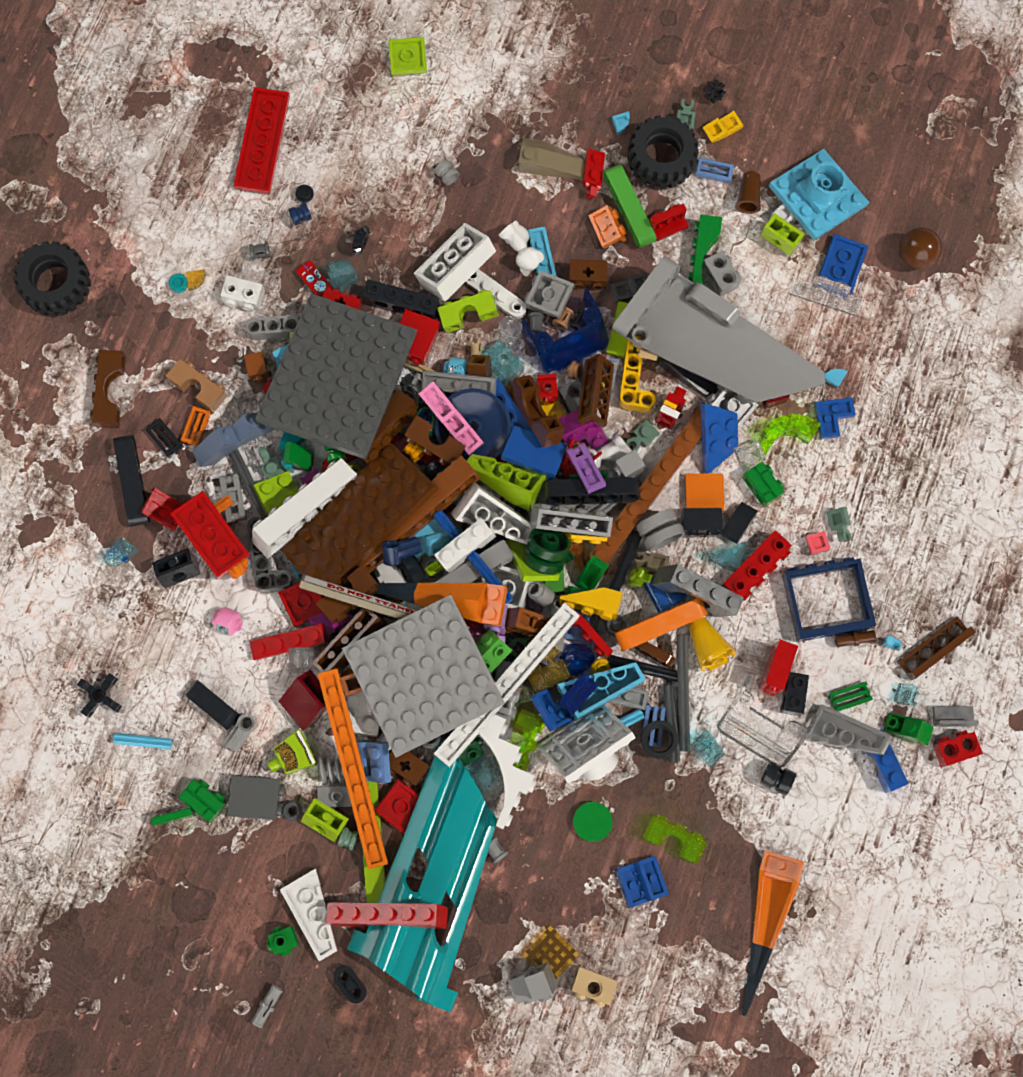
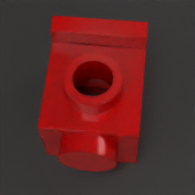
M556 374L537 375L536 383L539 387L540 403L548 405L557 402Z

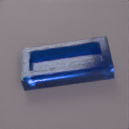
M583 673L557 703L573 716L599 685Z

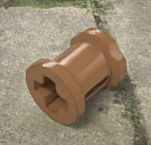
M565 307L560 319H553L552 324L558 329L566 331L569 321L575 317L574 311Z

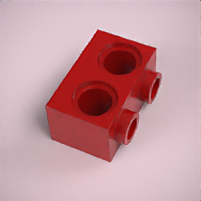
M967 730L955 733L956 738L950 739L949 736L937 739L938 744L932 746L941 768L983 754L975 731L968 733ZM963 740L969 742L970 747L968 750L963 747ZM945 746L950 747V749H951V755H950V756H948V755L945 754V752H944Z

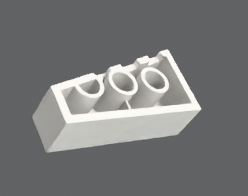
M474 482L451 512L455 520L473 525L482 518L494 534L497 533L526 545L530 532L535 529L530 526V520Z

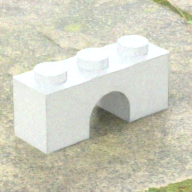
M480 518L437 552L435 557L446 571L450 573L463 564L465 558L471 552L478 548H483L496 536L483 519Z

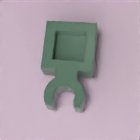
M682 99L680 104L681 110L677 111V118L681 119L683 124L686 122L689 125V130H694L696 112H691L694 108V100L691 101L690 106H686L684 104L685 99Z
M646 420L633 431L635 438H629L626 444L634 443L636 447L633 450L638 451L640 444L646 447L660 433Z

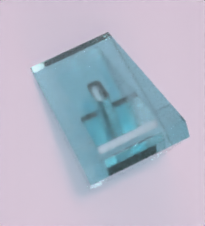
M745 541L711 553L708 557L709 561L735 572L748 543Z
M707 729L690 744V747L710 767L725 754Z

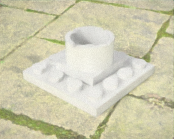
M603 705L581 719L573 720L539 743L537 747L569 784L577 780L581 775L586 780L593 781L603 778L606 773H610L618 762L615 752L621 747L628 745L630 741L635 739V736L620 719Z

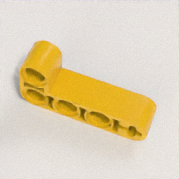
M635 336L637 340H642L640 336ZM628 340L619 394V405L624 410L648 413L654 407L655 395L649 391L638 390L642 357H638L640 348H637L636 353H633L634 346ZM634 361L637 363V366L632 367L628 362ZM632 379L635 383L630 385L625 380ZM628 396L632 398V401L625 402L623 397ZM648 399L651 404L645 405L642 403V400Z

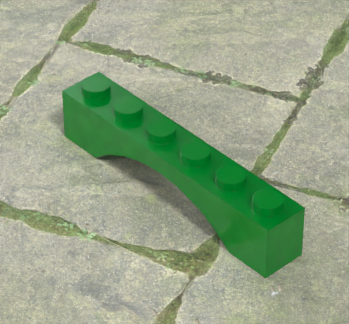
M700 214L699 221L695 220L694 232H697L696 238L693 237L692 249H695L694 255L691 254L690 266H693L692 272L689 271L688 280L694 284L696 282L703 284V259L711 247L719 240L722 217Z

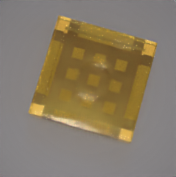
M551 925L523 954L534 967L549 962L555 979L580 955Z

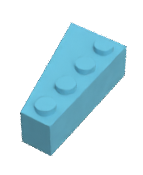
M636 662L581 677L593 686L594 689L574 712L570 708L569 710L577 721L644 683L646 678ZM581 678L557 684V689L563 699Z

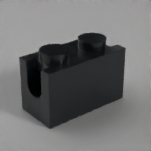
M683 508L681 522L686 532L685 535L690 538L698 537L699 535H706V537H717L720 535V531H723L722 508Z

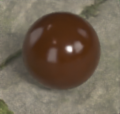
M914 228L902 238L899 246L900 256L903 262L911 268H929L938 261L941 255L942 243L940 237L929 228Z

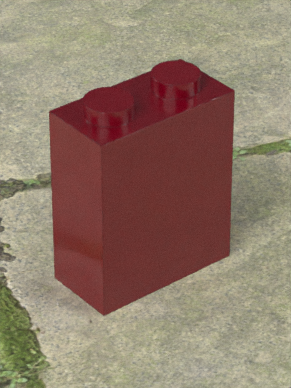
M311 670L298 676L278 701L302 731L315 724L327 710L320 681Z

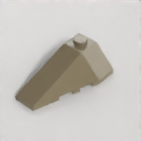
M523 138L519 159L520 173L583 180L585 159L545 141Z

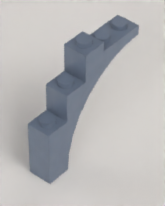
M257 413L243 414L232 426L216 428L193 450V453L200 467L212 466L244 444L277 429L256 422Z

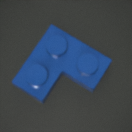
M852 397L814 403L820 440L839 438L838 419L855 417Z
M547 689L530 697L550 732L575 720L564 703L556 705Z

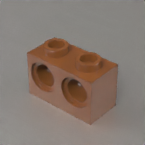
M521 607L510 608L507 612L505 628L535 638L551 618Z

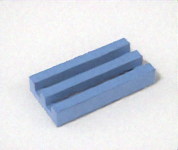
M699 157L695 176L730 184L734 165ZM701 164L712 166V168L701 166ZM718 168H722V169L729 170V172H728V171L719 170Z
M646 705L643 730L648 725L650 711H653L652 722L656 721L657 712H661L660 721H664L666 708ZM658 728L657 743L654 742L655 729L651 731L648 741L650 746L661 747L663 728Z

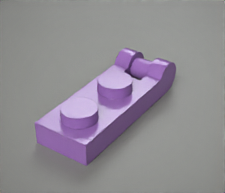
M584 442L578 444V447L574 449H566V454L588 494L606 486V482Z

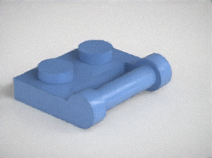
M357 741L367 781L378 783L391 782L388 742ZM367 748H369V759H370V771H371V773H369Z

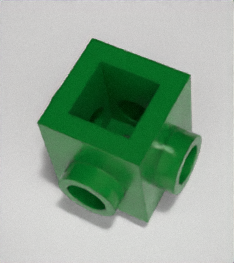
M282 925L272 929L273 934L268 935L269 940L266 941L270 953L273 952L274 955L280 953L281 957L293 953L291 949L300 945L293 926L284 929ZM280 938L284 939L283 945L280 943Z

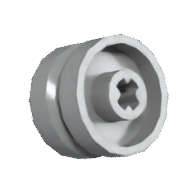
M673 508L654 514L636 526L640 536H648L643 542L648 552L667 546L685 535L686 532L682 524H674L678 516Z

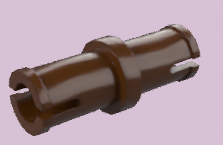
M874 630L859 633L853 631L852 634L835 636L837 648L850 645L856 647L859 644L876 642Z

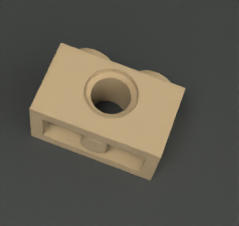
M578 966L570 990L574 992L573 996L583 1000L589 997L594 999V1004L604 1007L605 1004H611L618 981ZM591 982H597L599 985V990L596 993L588 991V985Z

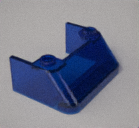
M588 289L584 290L583 303L587 308L583 314L586 326L553 341L546 332H539L533 335L525 319L521 321V333L543 373L556 374L566 369L572 361L579 363L583 361V358H589L608 347L609 337L602 314Z

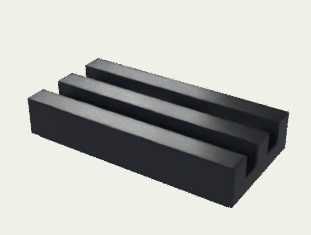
M161 418L145 429L169 459L174 453H178L179 449L184 448ZM158 424H160L165 429V431L170 435V437L175 441V443L177 444L175 447L157 427ZM153 428L170 447L171 450L169 452L152 433L151 430Z

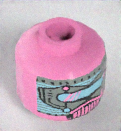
M227 607L217 610L212 619L214 628L227 635H233L236 631L239 632L243 625L241 614Z

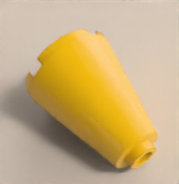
M705 617L695 620L688 625L701 671L705 672L706 668L709 671L717 669L729 662L728 657L730 655L732 657L735 656L736 651Z

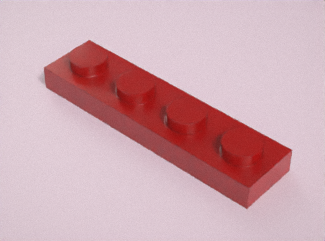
M318 624L250 641L253 660L257 661L328 642L324 624Z

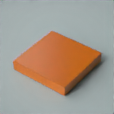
M686 473V508H722V512H724L723 474Z

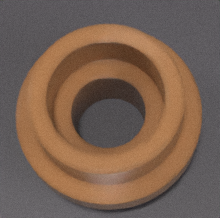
M572 361L567 367V375L573 380L580 378L582 365L577 361Z

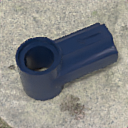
M415 536L402 541L389 540L382 544L383 562L387 566L398 565L401 563V559L419 554L422 551L419 539Z

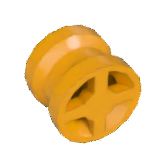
M409 443L403 450L405 454H409L413 463L426 454L422 451L423 447L418 443L415 446Z

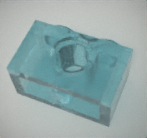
M498 340L482 355L491 357L492 371L508 386L513 382L514 378L519 377L524 372V363L518 356L515 357L511 353L512 350L506 343ZM506 359L509 363L502 365L500 360Z

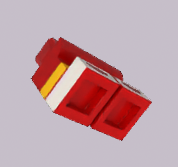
M676 386L673 393H668L655 423L673 430L679 414L686 403L684 399L686 390Z

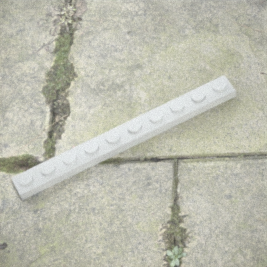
M564 603L496 681L495 684L505 703L580 617L567 604ZM502 706L457 727L434 755L450 768Z

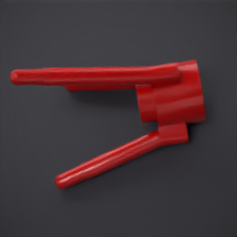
M574 438L571 439L567 449L573 447V444L575 442ZM600 451L592 457L595 461L601 456L602 452ZM565 454L560 464V472L569 478L570 474H577L571 460L568 461V456Z

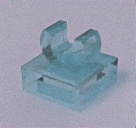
M899 683L894 702L904 705H916L917 703L914 702L915 696L920 694L917 691L918 687L913 684Z

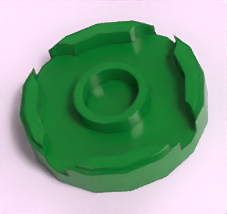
M587 802L581 805L573 817L575 832L580 838L589 842H597L604 839L610 833L613 824L612 815L608 808L597 802Z

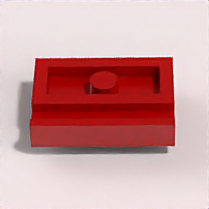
M153 488L140 513L167 529L175 531L178 524L170 513L183 504L162 491Z

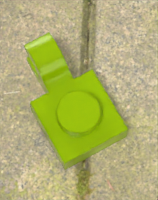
M635 567L629 573L627 585L633 588L642 587L643 582L650 583L653 575L648 574L649 570L644 567Z

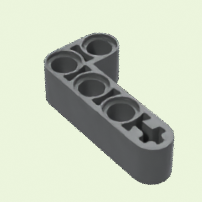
M253 517L247 523L255 586L261 593L266 594L282 591L293 585V578L286 570L273 571L271 557L267 559L260 550L255 549V545L252 543L253 525L261 518ZM260 561H266L267 564L264 568H257ZM281 577H288L286 584H279ZM262 580H269L268 586L260 587Z

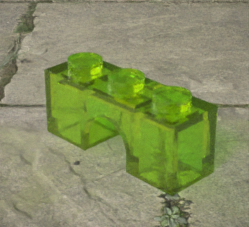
M522 708L514 729L524 734L525 743L519 750L522 756L518 765L514 763L513 766L527 771L531 761L527 758L530 752L534 753L538 743L535 741L537 733H542L545 723L542 722L541 716Z
M660 814L651 816L641 838L660 847L667 836H674L680 842V850L677 856L695 865L698 864L708 843L703 840L704 836L696 832L690 834L685 831L686 827L678 823L672 825L667 822L668 818Z

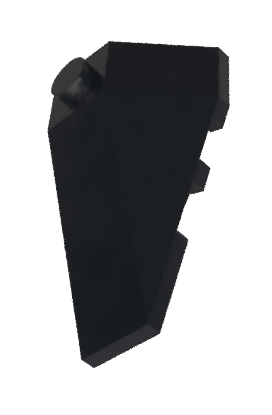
M659 356L657 361L653 360V362L705 399L710 394H715L719 390L717 384Z

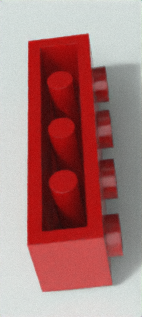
M775 530L723 583L722 587L744 597L743 601H745L752 594L750 589L754 585L758 588L765 580L763 576L767 572L771 574L778 567L775 563L779 559L782 561L786 559L791 553L789 549L792 545Z

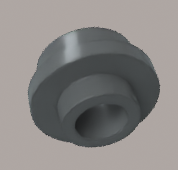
M289 801L283 806L282 814L286 820L296 821L302 815V807L296 801ZM292 807L296 809V813L294 815H290L289 810Z

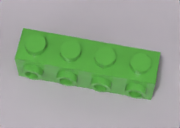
M491 629L476 643L490 673L512 651Z

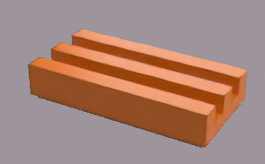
M192 406L180 440L182 443H188L197 447L202 442L211 411ZM196 411H197V412H199V414H198V417H197V419H196V422H195V425H194L192 434H191V436H190V439H187L188 434H189V431H190V428H191V425H192V423H193V420H194V417H195V414H196ZM203 414H205L197 439L194 441Z

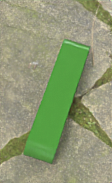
M619 164L604 170V180L636 246L640 249L655 243V232L622 165Z

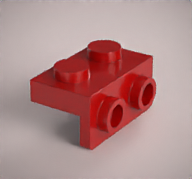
M684 203L673 205L665 212H657L652 215L650 224L655 232L656 242L688 229L689 224L685 219L687 209Z

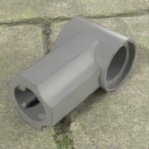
M251 714L241 715L223 743L238 753L252 731L257 728V718ZM249 717L252 720V725L246 729L243 726V721Z

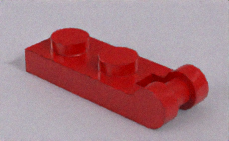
M579 614L580 617L572 627H578L582 632L580 634L587 643L591 642L595 646L594 651L599 657L604 656L607 659L613 653V650Z

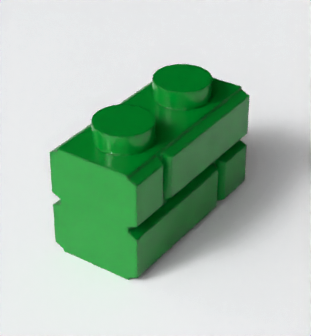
M762 461L745 472L742 479L763 508L780 498L785 492L782 482L776 480L772 475V468L768 464L765 465Z
M193 779L178 798L207 822L212 823L226 807L227 804L223 801L225 797L217 791L215 793L211 792L208 789L210 785L203 779L199 781Z

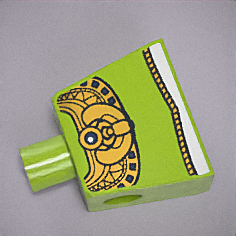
M300 729L274 748L277 757L267 762L272 773L283 768L287 775L318 765Z

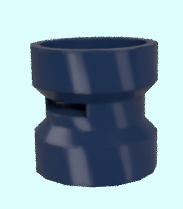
M305 202L301 203L297 208L292 207L288 209L295 226L301 224L302 220L309 221L312 219Z

